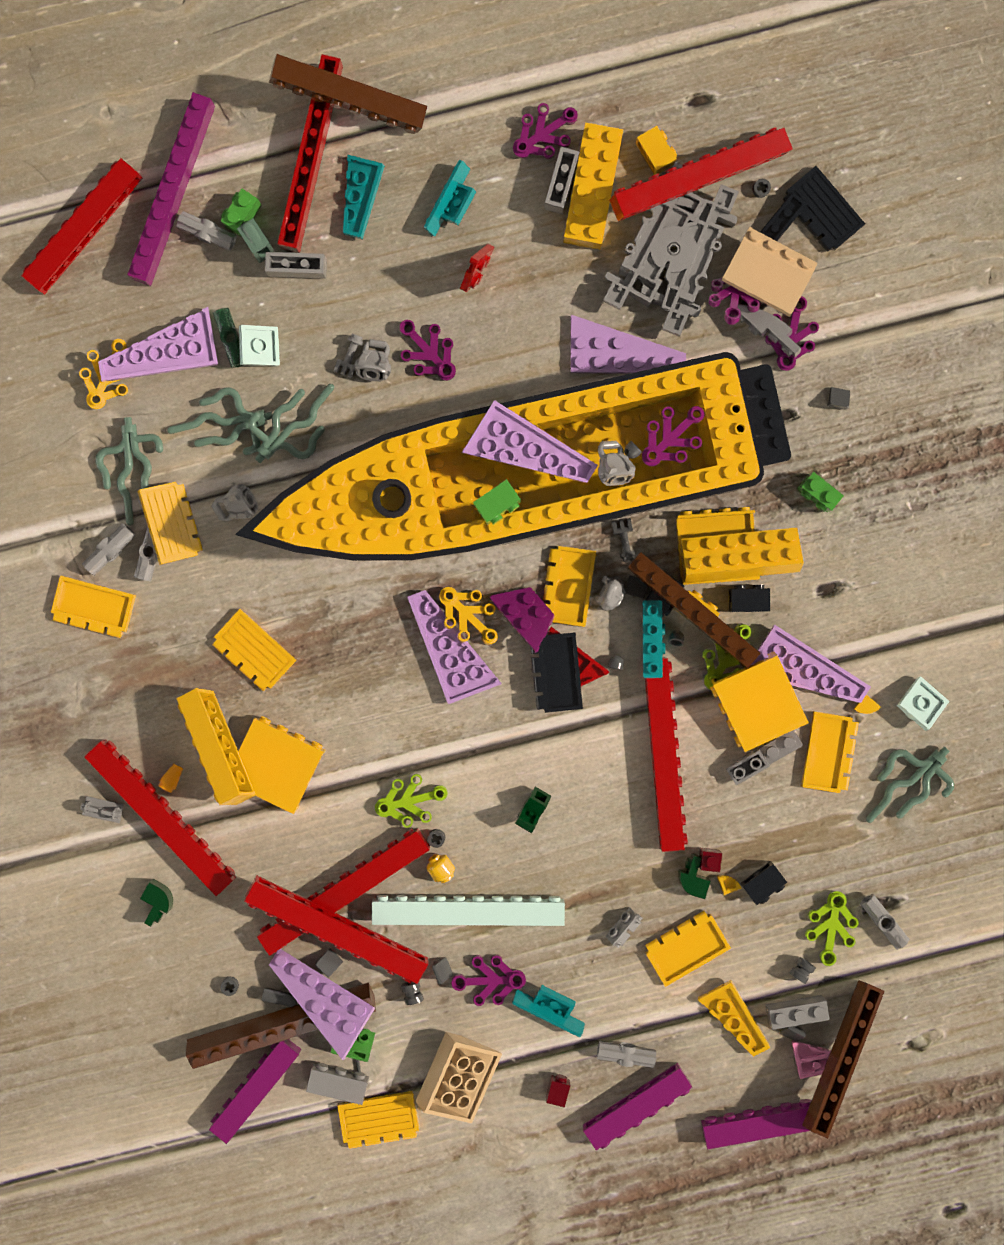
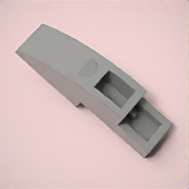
M738 305V309L741 311L739 321L741 323L745 321L749 325L748 329L755 336L759 334L763 337L768 332L767 336L774 343L778 341L783 346L781 349L788 356L792 354L796 357L801 352V348L789 337L792 334V328L786 323L759 309L757 312H750L746 305Z
M795 730L790 731L755 748L726 768L734 783L738 785L770 767V764L802 747L803 743Z

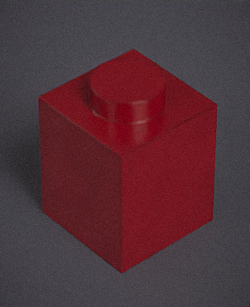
M700 847V870L720 872L722 852L718 849Z
M561 1074L551 1075L546 1094V1103L565 1108L571 1086L570 1079Z

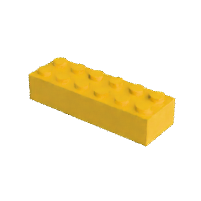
M585 122L563 243L601 250L623 129Z
M797 527L683 538L680 543L685 583L800 572L804 564Z
M195 688L176 698L178 709L186 721V729L193 738L192 744L199 753V761L206 770L207 781L214 790L216 802L219 805H238L256 796L214 691Z

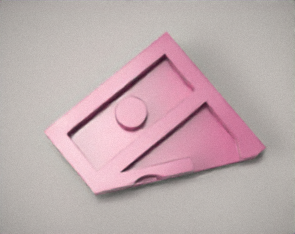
M794 1040L791 1041L799 1078L803 1079L822 1075L831 1050Z

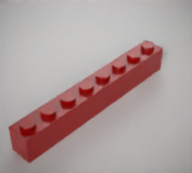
M122 158L115 161L107 175L99 179L96 188L87 193L85 201L74 209L73 215L69 220L67 219L61 224V229L58 233L50 237L47 246L38 251L36 259L24 268V273L21 276L45 295L141 182L142 176Z

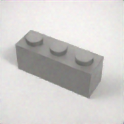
M565 147L560 148L544 209L563 214L579 159L578 151Z
M266 252L265 272L269 277L326 279L327 259L324 254Z
M822 995L765 1004L768 1022L773 1030L830 1020L827 1001Z
M324 1063L313 1064L306 1092L362 1105L369 1076H365L364 1073L358 1071L354 1073L348 1072L342 1067L331 1068Z

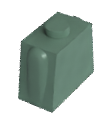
M254 218L237 228L259 263L266 260V252H275Z

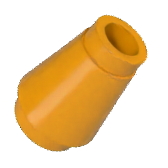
M173 763L159 780L158 786L172 793L173 790H176L183 768Z

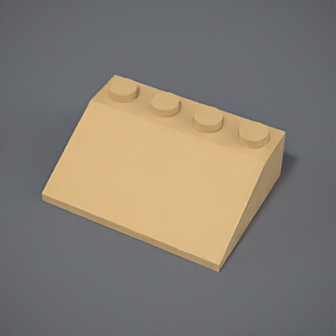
M749 227L721 281L790 317L818 263Z
M446 1032L415 1102L424 1113L472 1123L502 1053L461 1035Z

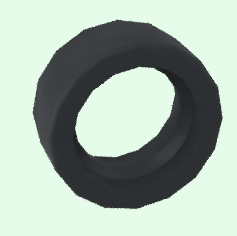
M387 479L376 486L373 491L372 501L375 509L381 515L387 518H397L408 511L411 505V494L409 488L403 482L397 479ZM388 487H396L404 495L402 506L394 511L385 509L380 502L382 491Z

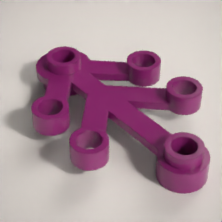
M546 103L539 104L535 135L528 139L529 128L533 124V117L530 114L523 115L521 137L513 144L514 154L519 158H526L530 154L544 156L546 159H552L555 155V149L552 146L540 148L533 145L543 142L568 148L571 143L568 135L558 137L550 134L564 124L573 125L576 123L577 111L572 107L566 108L560 118L544 128L545 119L549 113V106ZM545 107L547 111L541 112L540 108ZM572 112L574 116L569 118L566 114ZM529 118L531 122L525 123L524 119ZM567 139L568 144H563L561 141ZM525 145L526 149L520 150L519 146ZM547 150H551L553 153L551 155H547L545 152Z
M723 277L712 281L711 290L719 293L710 295L709 305L711 307H718L721 300L731 295L730 307L726 309L724 319L729 325H734L740 320L741 311L738 309L739 296L748 304L747 309L750 312H757L759 310L760 302L752 296L733 286L722 290L723 285L726 284L721 281Z
M803 296L798 301L801 304V308L795 307L790 323L792 334L789 337L795 343L810 334H815L819 330L817 322H810L805 329L797 333L800 314L807 307V300ZM773 314V316L777 317L782 321V318L779 314ZM810 325H814L816 330L811 331ZM768 336L765 337V342L771 345L778 355L777 366L783 371L793 369L796 365V359L805 353H811L815 349V343L808 340L803 344L801 352L796 357L792 354L788 356L781 349L782 346L778 341L776 343L770 342ZM806 344H811L812 349H806ZM784 358H787L789 360L788 365H785L783 363Z
M411 320L402 321L400 324L401 333L404 336H410L423 351L411 352L410 350H403L401 352L402 360L404 362H410L411 360L433 361L436 365L433 367H424L422 364H416L414 366V373L417 376L436 374L444 381L453 379L456 374V368L451 363V349L454 346L452 339L445 338L442 341V347L444 348L442 361L438 356L440 326L432 324L429 327L431 334L429 346L415 331V325ZM406 326H410L411 331L406 332L404 328ZM437 327L439 330L437 333H432L431 329ZM450 341L451 346L445 347L444 343ZM404 353H409L410 358L404 359ZM417 367H422L423 372L417 373ZM445 368L450 369V373L447 375L443 373Z
M698 406L692 407L687 413V418L672 432L671 420L674 416V410L671 407H665L661 412L663 417V441L657 446L656 432L660 428L657 421H650L647 424L648 447L642 452V460L646 465L656 466L660 461H676L677 463L686 461L687 453L683 450L676 453L663 452L668 446L691 447L692 449L701 447L702 440L700 437L695 436L691 439L678 438L692 423H699L704 418V411ZM665 410L671 411L670 417L665 416ZM694 411H698L700 413V416L698 418H695L693 416ZM650 424L656 425L657 428L655 431H652L650 429ZM692 440H698L699 445L693 446ZM650 452L655 453V459L652 460L649 458ZM679 453H682L684 455L683 460H679L677 458V455Z
M495 954L491 958L492 966L498 967L506 975L498 976L483 962V958L480 955H475L472 958V965L475 968H479L486 977H465L462 974H456L452 978L451 984L456 991H462L466 986L487 985L481 993L474 995L473 1001L477 1006H482L485 999L499 984H506L501 992H496L492 998L495 1005H501L504 1002V998L513 989H520L525 985L526 976L520 970L510 969L502 961V957ZM499 958L500 962L498 964H495L493 962V959ZM480 959L481 963L477 965L474 963V960ZM518 976L520 980L515 982L513 977ZM456 979H462L463 983L457 984ZM500 996L502 1000L497 1002L495 997ZM482 997L483 1001L477 1002L476 998Z

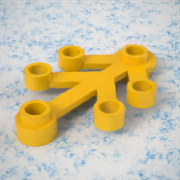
M115 339L112 342L111 355L127 349L124 340ZM117 343H121L123 345V348L121 350H117L115 348V345ZM90 350L87 353V358L92 362L100 381L97 389L92 382L91 371L88 368H82L79 375L84 379L89 391L86 398L87 404L93 409H101L106 404V400L119 395H126L128 388L126 385L120 384L116 389L104 392L108 384L119 380L101 381L98 363L99 354L95 350ZM92 352L97 355V358L94 360L89 358V354ZM87 370L89 376L83 377L82 371ZM119 387H125L126 392L124 394L119 393ZM94 396L100 397L99 403L93 402Z
M445 587L439 593V600L445 605V628L452 629L456 625V620L453 618L454 607L459 612V633L457 637L460 642H466L470 638V633L467 631L468 620L482 634L481 639L486 645L494 644L498 639L497 632L494 629H488L473 614L491 616L496 610L495 606L492 603H488L485 606H464L459 600L478 602L482 598L481 592L474 590L471 593H457L454 588ZM450 593L452 599H447L446 594ZM473 593L478 594L479 598L474 599ZM486 607H491L492 612H487ZM447 620H452L453 625H447ZM461 633H465L467 639H462ZM492 633L493 639H489L487 634Z

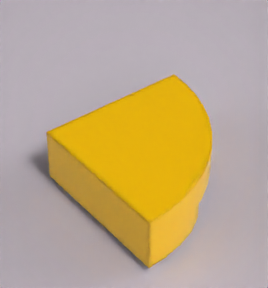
M866 695L861 703L858 702L853 710L863 714H870L879 710L881 706Z
M727 875L717 876L723 895L742 889L734 878Z

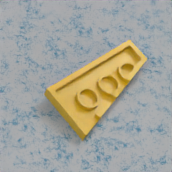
M731 980L698 997V1001L736 1037V1040L753 1057L770 1049L768 1041Z

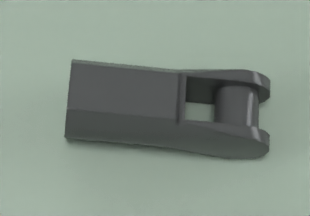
M265 988L263 991L262 1001L293 1007L297 1003L296 999L289 992Z

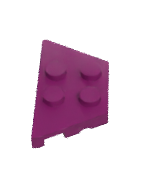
M531 587L490 596V601L534 652H538L539 646L555 618L554 613Z

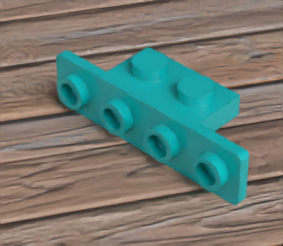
M459 160L453 168L449 180L444 185V189L435 202V206L424 225V229L432 236H436L444 220L459 226L476 194L474 188L463 185L470 168L462 160Z
M660 600L643 601L644 678L663 677V654H665L666 647L665 643H662V635H665V624H662V601Z
M541 985L535 997L520 990L515 992L512 1001L513 1005L577 1037L582 1036L585 1023L570 1016L576 1001L544 985Z

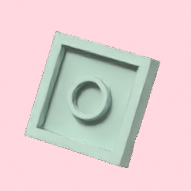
M239 326L240 365H280L278 327Z
M920 676L913 682L897 704V707L908 718L927 731L947 706L949 700Z

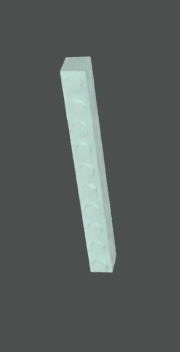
M378 895L372 901V925L565 926L564 899H560V896H549V899H541V896H530V899H522V896H511V899H503V896H492V899H484V896L480 895L472 896V898H465L462 895H456L453 898H446L444 895H436L434 898H427L425 895H417L415 898H407L406 895H397L396 898H388V895Z

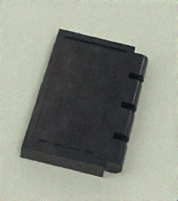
M817 166L813 167L786 190L787 195L783 198L784 202L794 192L808 203L798 218L803 224L808 220L811 222L806 228L815 238H818L820 235L823 236L819 243L827 252L831 248L835 251L865 225V222Z
M576 633L546 635L539 646L538 652L535 653L530 647L531 654L539 653V657L531 658L533 673H541V676L533 677L535 692H543V695L535 696L536 709H544L545 713L583 709Z

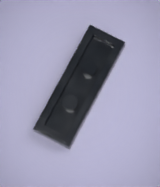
M792 192L760 233L778 241L808 203Z

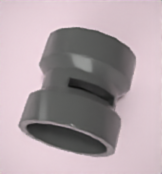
M800 957L797 960V966L792 968L789 973L806 984L809 980V974L813 973L816 967Z
M406 982L401 985L402 992L405 993V1005H414L424 1000L423 994L420 992V982L418 984Z

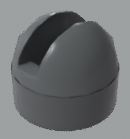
M632 441L624 449L625 455L631 459L638 457L642 453Z
M676 630L670 633L668 643L672 646H682L684 644L683 633L681 631L676 633Z
M620 656L610 658L608 668L623 670L624 661Z

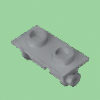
M86 796L85 803L81 805V810L83 811L82 815L120 823L124 804Z
M629 907L621 915L618 922L609 930L606 938L613 946L615 945L618 948L620 945L623 946L631 936L626 931L629 929L634 932L642 923L641 920L643 918Z

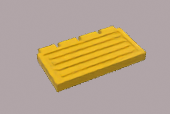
M176 482L138 490L159 565L195 557L198 555L197 552L203 551L200 538L192 537L198 534L194 519L187 520V517L193 516L189 501L182 502L181 500L187 498L184 484L177 485Z
M558 546V549H550L548 562L556 564L555 566L547 567L546 581L553 582V586L545 585L543 600L550 601V604L546 605L554 613V623L586 627L596 551Z
M60 576L51 613H54L53 621L67 624L69 618H71V626L86 629L87 623H89L88 630L102 634L105 633L106 627H108L107 635L121 638L122 632H127L136 595Z
M239 609L214 636L217 640L212 645L221 654L229 650L225 657L236 667L242 662L243 665L239 670L250 680L256 675L257 678L253 683L262 691L267 687L271 689L297 661L242 609Z
M813 711L801 787L840 793L841 790H848L850 777L843 776V773H851L853 758L846 757V755H854L856 739L849 737L850 735L857 736L859 722H853L852 717Z
M704 910L693 916L695 924H692L690 919L676 926L679 930L678 934L675 933L674 929H671L660 937L663 941L661 944L657 938L645 944L648 949L645 953L665 987L731 949L712 915L707 916Z
M413 1091L366 1098L362 1105L351 1102H342L337 1105L343 1142L348 1143L349 1149L362 1147V1140H365L366 1146L381 1144V1137L384 1138V1143L399 1141V1134H402L403 1140L417 1138L416 1131H419V1123Z

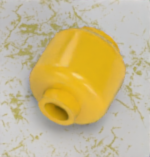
M434 854L429 858L426 869L435 882L446 883L454 876L455 867L447 855Z

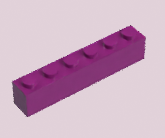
M290 1039L274 1043L270 1046L271 1052L268 1055L264 1053L258 1061L260 1064L258 1068H252L247 1074L246 1078L248 1080L245 1084L241 1082L234 1091L236 1095L232 1099L229 1097L222 1106L224 1110L220 1114L217 1112L210 1120L212 1125L209 1131L227 1144L299 1056L302 1049Z
M677 1062L582 1125L583 1132L595 1150L599 1148L604 1149L613 1139L624 1136L631 1127L636 1128L645 1118L656 1115L660 1108L668 1107L677 1097L688 1094L692 1088L691 1082Z
M802 1099L799 1103L785 1102L777 1107L764 1106L760 1110L755 1111L747 1109L743 1113L738 1114L726 1113L722 1117H706L705 1120H701L707 1150L807 1132L809 1130L802 1126L812 1100Z

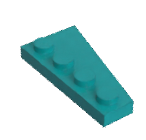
M347 154L348 170L346 171L347 188L345 190L346 206L344 208L343 233L344 235L363 240L385 166L383 163Z

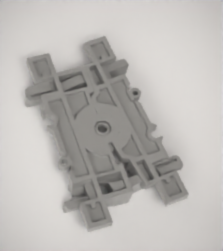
M675 162L673 167L680 169L682 165ZM721 184L714 202L703 199L691 192L647 210L652 213V217L646 218L643 216V225L634 240L635 246L629 243L625 247V252L629 256L625 257L618 273L626 278L623 280L607 271L605 278L612 282L603 302L620 310L626 297L630 295L647 307L651 303L659 305L661 309L669 312L662 330L680 337L688 315L698 317L700 314L701 306L695 304L694 301L697 293L703 289V286H700L697 281L701 278L704 280L708 278L706 271L713 256L712 251L718 252L722 247L721 242L715 240L721 237L724 227L715 223L718 221L730 227L735 226L737 217L730 214L739 191ZM675 246L677 252L672 253L670 247ZM663 268L667 269L665 280L668 285L665 295L657 292L663 281L659 279ZM636 279L643 284L641 292L636 291L632 287Z

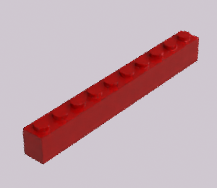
M321 54L318 68L341 76L343 65L341 58ZM311 99L278 239V246L281 250L300 253L334 108L330 106V103L324 101L316 102Z
M774 127L766 131V135H754L746 143L743 140L732 145L733 148H721L713 156L710 153L700 157L698 162L688 161L680 169L673 167L665 171V175L660 176L658 173L649 177L647 182L643 183L640 180L631 185L632 188L626 190L625 187L614 191L615 195L609 201L618 222L786 155L793 148L785 127L779 130Z
M666 657L663 658V677L645 678L659 845L662 852L685 850V844H688L687 833H683V825H686L685 814H682L681 806H684V797L680 795L679 787L683 786L682 777L678 776V768H681L680 757L676 755V749H679V740L675 738L674 730H677L676 718L673 719V711H676L675 700L671 699V692H674L673 680H670L669 673H672V663Z
M107 740L100 741L84 758L217 897L236 879L234 870L228 865L225 866L221 862L222 858L220 855L212 852L208 848V843L195 834V829L190 824L186 825L181 814L176 810L173 811L168 806L169 802L163 796L160 797L155 792L156 788L142 778V773L138 769L131 767L129 759L116 751L117 747L114 743Z
M411 828L403 834L404 838L399 841L394 839L387 844V849L376 851L371 855L372 859L367 862L365 860L361 861L355 866L356 869L351 873L349 870L339 876V881L336 883L333 881L329 882L323 887L324 891L319 894L316 891L307 899L326 909L337 912L429 851L430 845L418 828L416 830ZM277 917L275 919L277 922L272 925L268 923L259 929L260 933L257 938L270 956L304 934V932L297 926L283 923L282 919Z
M258 875L255 876L245 895L244 902L253 909L259 908L270 917L276 916L287 925L297 926L302 932L315 935L320 941H328L339 950L345 949L356 958L362 957L373 966H381L392 975L402 976L406 982L418 984L428 966V957Z

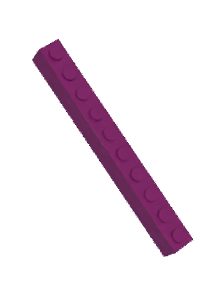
M192 92L127 274L134 281L151 286L215 109L211 98Z

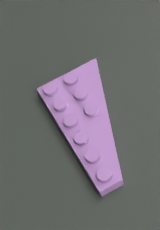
M206 307L202 311L147 337V339L99 361L101 381L107 382L218 365L209 308Z
M571 315V373L630 374L686 361V353Z
M495 400L462 452L585 483L589 481L598 466Z
M426 590L407 597L448 704L502 684L468 641L460 642L458 640L459 630L455 626L452 629L445 628V613ZM447 620V625L452 626L453 623Z
M776 625L772 626L757 649L760 655L751 664L753 665L768 658L767 654L775 651L792 686L859 703L862 702L871 688L865 682Z
M279 949L269 966L336 1053L344 1060L375 1008L282 949Z

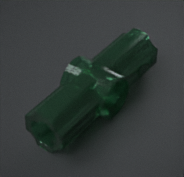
M218 309L213 312L231 368L242 367L244 365H240L239 334L237 333L230 309ZM229 334H234L235 336L232 342H226V337Z

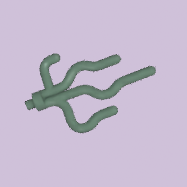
M328 384L311 405L309 416L306 420L291 422L281 433L280 416L297 405L305 395L303 389H299L288 403L280 405L275 409L272 415L273 429L269 436L257 428L256 422L260 419L261 415L259 412H255L249 419L248 427L263 442L256 450L259 454L255 460L261 464L265 458L269 460L279 449H285L298 459H306L313 455L316 450L317 441L325 431L324 426H319L312 434L306 451L301 452L293 445L284 441L294 429L306 428L314 423L319 407L332 393L334 385Z
M226 387L220 389L211 397L200 399L199 404L201 406L211 405L219 402L224 396L230 395L234 399L236 410L240 414L239 416L222 418L213 412H205L193 421L168 427L167 432L174 434L194 429L206 420H213L222 426L239 424L227 438L210 436L194 441L195 447L210 444L227 446L234 443L242 431L249 429V419L255 412H259L261 415L260 419L256 422L257 427L267 425V420L272 419L273 413L272 411L265 413L264 409L255 412L246 411L239 393L233 388ZM252 432L253 445L243 449L244 455L257 452L256 450L261 445L260 439Z
M132 417L124 418V425L121 426V443L117 446L101 449L96 455L95 463L102 474L103 487L108 490L111 488L109 470L104 465L103 459L106 455L124 451L125 467L117 478V488L124 499L126 523L131 526L134 524L132 500L129 491L125 487V480L133 468L132 453L144 466V471L141 475V489L149 488L148 480L152 472L150 460L140 452L138 443L153 441L158 453L163 452V443L160 437L155 434L137 435V426L132 424Z
M943 747L940 751L935 750L925 760L917 759L907 750L898 749L893 751L887 758L886 767L877 776L878 781L882 782L894 769L895 760L898 757H904L911 764L919 768L909 779L896 780L890 783L885 789L884 798L866 817V821L872 823L890 803L893 791L896 788L912 786L922 776V793L909 799L896 813L898 819L903 818L914 805L923 803L928 798L931 789L930 779L934 774H937L946 782L947 786L942 791V796L948 797L954 790V781L940 767L948 760L945 756L950 751Z

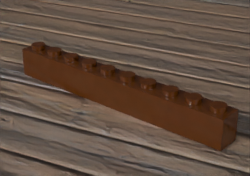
M369 982L346 989L375 1008L373 1012H376L375 995ZM298 1004L187 1039L186 1057L192 1069L319 1029Z

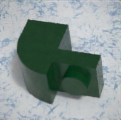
M535 786L522 806L515 824L532 834L540 816L547 808L551 795Z
M691 853V857H687L685 862L687 870L679 869L678 871L679 882L688 894L705 899L711 881L708 877L697 874L701 857Z
M152 879L140 897L142 901L153 906L144 924L150 927L155 922L159 923L164 913L167 914L173 906V895L170 889L161 882Z

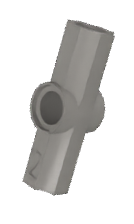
M184 211L178 217L177 228L195 235L196 238L203 242L213 243L231 251L236 243V234L218 227L217 224L210 220L197 218Z
M123 523L114 533L104 538L96 546V550L82 565L92 575H96L108 562L115 560L121 554L122 549L136 535Z
M147 526L143 544L139 548L140 556L134 577L151 582L158 558ZM151 546L154 550V553L152 556L148 557L146 554V550L148 547Z
M875 895L866 896L860 905L895 949L898 950L907 945L910 939ZM888 918V923L882 926V920Z
M599 1041L597 1059L613 1061L626 1067L638 1065L654 1068L656 1050L636 1047V1045L627 1042L615 1044Z

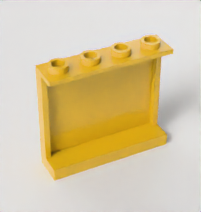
M740 507L738 511L731 512L730 508L719 509V513H711V510H700V514H692V511L680 512L681 515L676 516L680 583L682 585L760 579V576L685 583L680 555V543L683 538L755 532L753 516L755 510H750V507Z
M775 651L768 653V658L749 666V668H744L716 682L714 679L711 680L713 686L710 689L714 697H719L721 701L718 706L722 714L726 713L729 720H726L730 731L735 730L737 735L734 737L738 748L743 747L745 752L809 723Z
M256 717L238 752L256 796L294 814L326 750L322 748V744L316 741L311 743L306 741V737L295 732V734L288 732V728L278 724L275 726L266 717Z

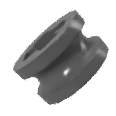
M766 179L757 180L752 188L753 194L758 198L767 196L771 191L770 182ZM758 184H761V186H766V189L764 190L765 193H763L761 190H757V188L759 187Z
M440 829L432 830L428 836L430 846L435 848L441 847L445 842V833ZM433 834L441 836L440 843L432 841Z
M231 976L225 978L220 987L222 993L226 996L234 995L239 988L238 980ZM227 982H229L230 985L234 984L232 990L230 988L226 989Z

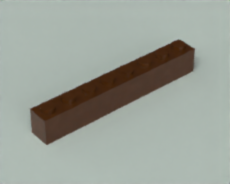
M276 54L269 83L273 84L275 88H286L292 90V93L296 95L310 96L316 102L324 101L330 103V106L334 108L348 109L354 115H366L372 121L380 120L386 122V125L396 128L398 126L404 128V131L411 134L418 133L423 127L427 105Z
M642 552L638 553L626 567L743 667L749 668L760 655L759 651Z
M858 980L802 1124L809 1131L828 1139L881 1003L884 990Z

